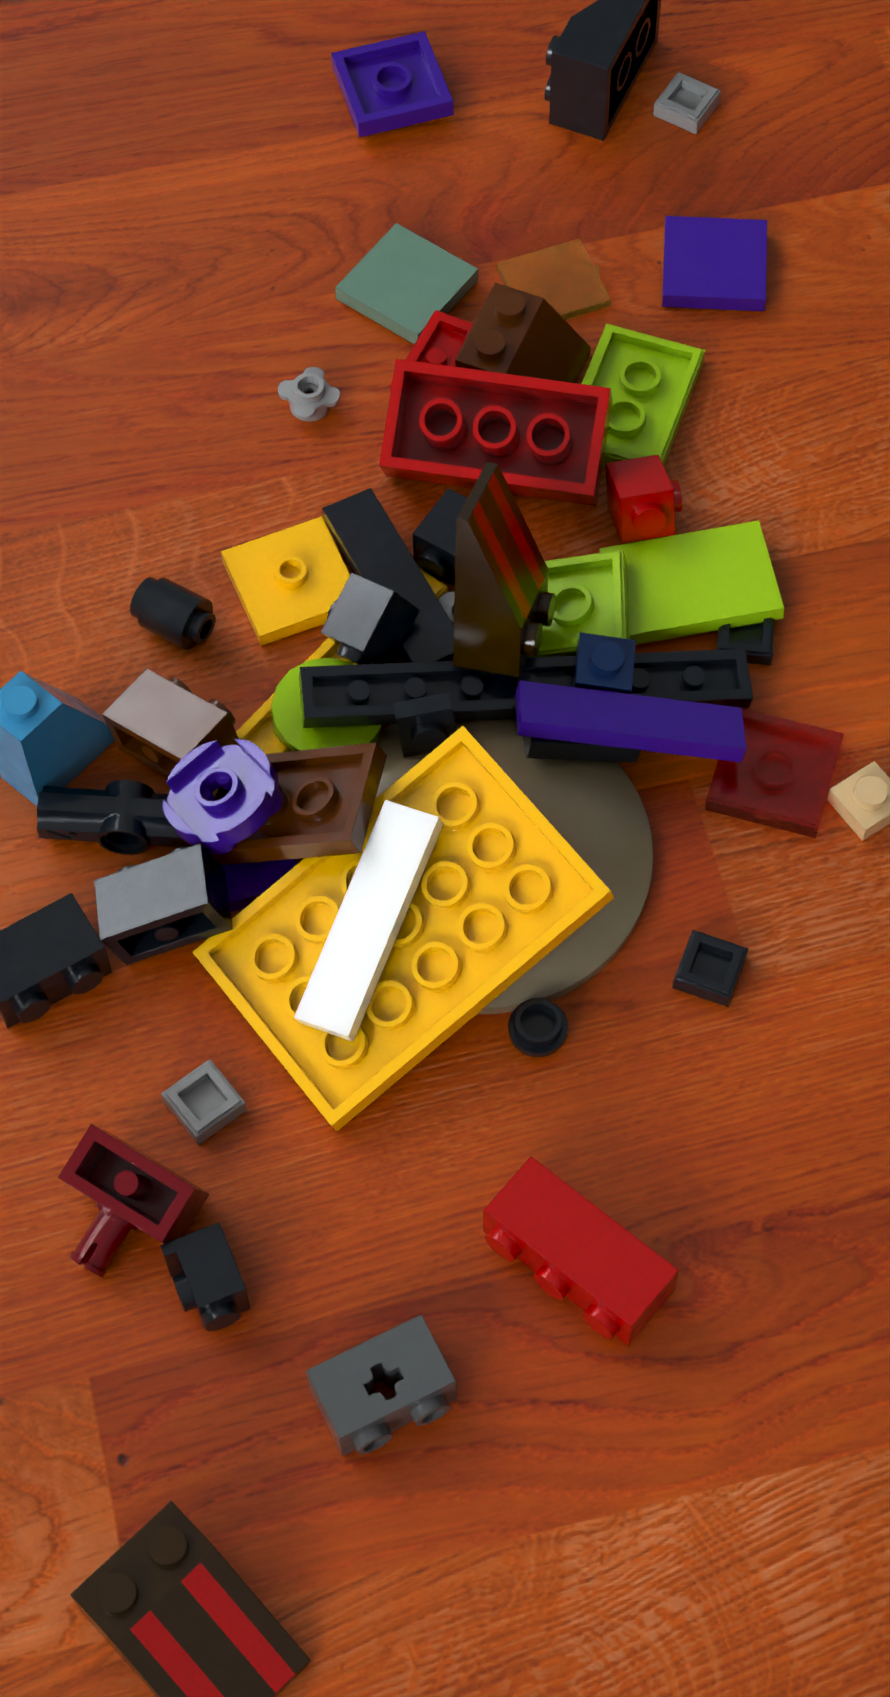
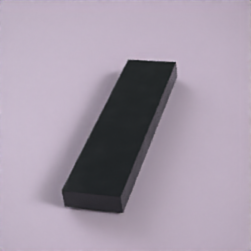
M371 488L323 507V519L354 573L395 591L420 610L400 648L406 662L453 661L454 625Z

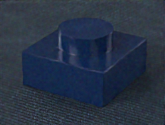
M580 632L576 647L573 687L631 694L636 640Z

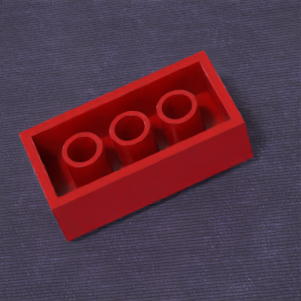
M396 359L379 467L386 477L473 489L486 462L497 463L513 495L596 506L613 403L611 388Z

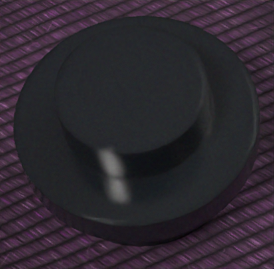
M534 998L521 1003L514 1009L509 1018L508 1033L512 1044L523 1054L532 1057H545L558 1051L564 1044L568 1033V1022L564 1012L556 1004L546 999Z

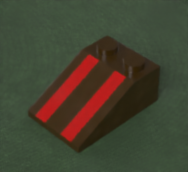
M486 462L456 519L453 666L519 677L528 656L536 657L539 652L542 626L549 627L552 623L556 595L555 593L548 592V567L497 463Z
M172 1501L70 1594L81 1613L156 1697H276L311 1663L307 1655L218 1550Z

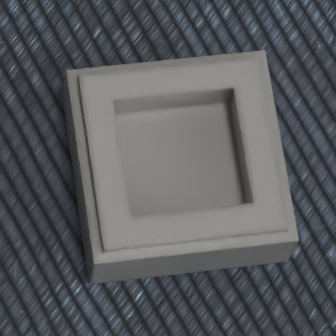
M678 72L655 101L653 116L693 134H697L719 105L721 90Z
M210 1059L161 1093L163 1102L197 1145L247 1111L245 1101Z

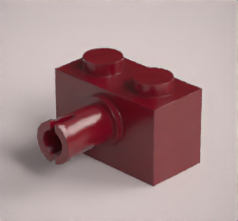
M91 1124L58 1176L59 1179L96 1201L95 1207L99 1209L75 1251H72L69 1257L79 1265L84 1264L85 1269L100 1277H104L107 1267L131 1229L136 1232L140 1229L164 1244L180 1238L186 1234L208 1198L209 1193L109 1131Z

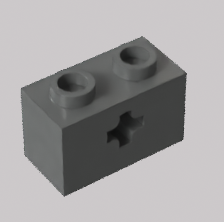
M422 1314L306 1370L309 1389L342 1456L354 1450H357L359 1455L375 1451L392 1439V1431L412 1421L417 1426L429 1424L445 1415L451 1408L449 1403L456 1400V1380ZM384 1382L388 1389H395V1397L385 1400L380 1392H374V1385Z

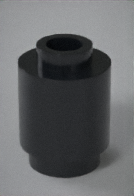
M153 577L146 578L136 589L130 604V613L138 619V623L142 628L185 650L193 648L196 644H203L210 637L216 622L215 615L212 614L213 605L210 600L167 578H160L159 580Z

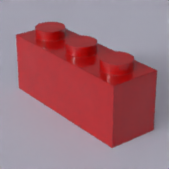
M532 1156L529 1157L483 1210V1232L487 1234L485 1240L489 1246L507 1261L513 1262L518 1258L535 1272L533 1275L535 1281L550 1296L557 1300H563L566 1296L585 1311L582 1316L587 1324L604 1338L612 1339L616 1336L629 1346L675 1291L679 1272L677 1268Z

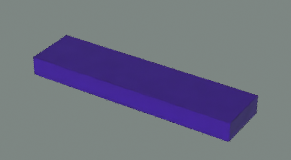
M521 680L516 691L517 735L735 762H742L747 749L742 708Z

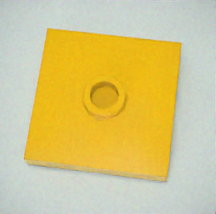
M322 516L221 551L223 564L261 646L325 624L331 605L338 599L350 576Z

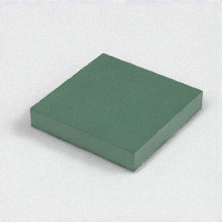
M396 223L335 287L336 299L415 344L435 310L448 314L477 283L478 268Z

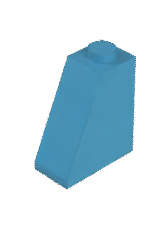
M23 671L18 672L0 689V775L3 780L36 806L39 792H42L43 786L66 787L115 741L104 718L79 698Z

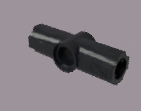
M117 780L110 782L105 790L43 786L42 792H39L37 803V832L39 838L98 842L104 849L124 855L143 853L148 849L149 845L170 847L193 846L177 834L164 815L163 799L167 803L168 794L155 793L151 787L138 781Z

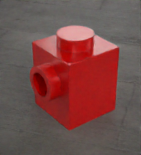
M659 455L606 463L608 510L622 544L675 535V513L682 511V494L678 481L669 479Z

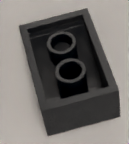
M597 0L572 16L561 36H553L546 54V65L551 66V75L548 79L544 95L545 100L550 102V124L604 141L658 41L661 0Z

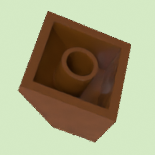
M495 283L455 359V367L576 383L590 355L591 347L544 298Z

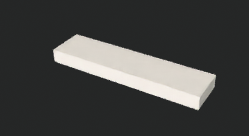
M385 800L294 1018L299 1023L352 1042L354 1041L442 829L443 822L439 817Z

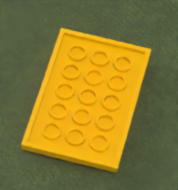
M462 726L375 799L361 853L304 858L232 918L233 930L208 938L193 951V954L328 1123L338 1132L614 899L611 890L469 731ZM385 800L437 816L443 822V826L358 1032L352 1042L299 1023L294 1016Z

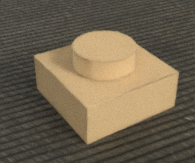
M875 761L830 788L827 801L862 841L890 824V778Z

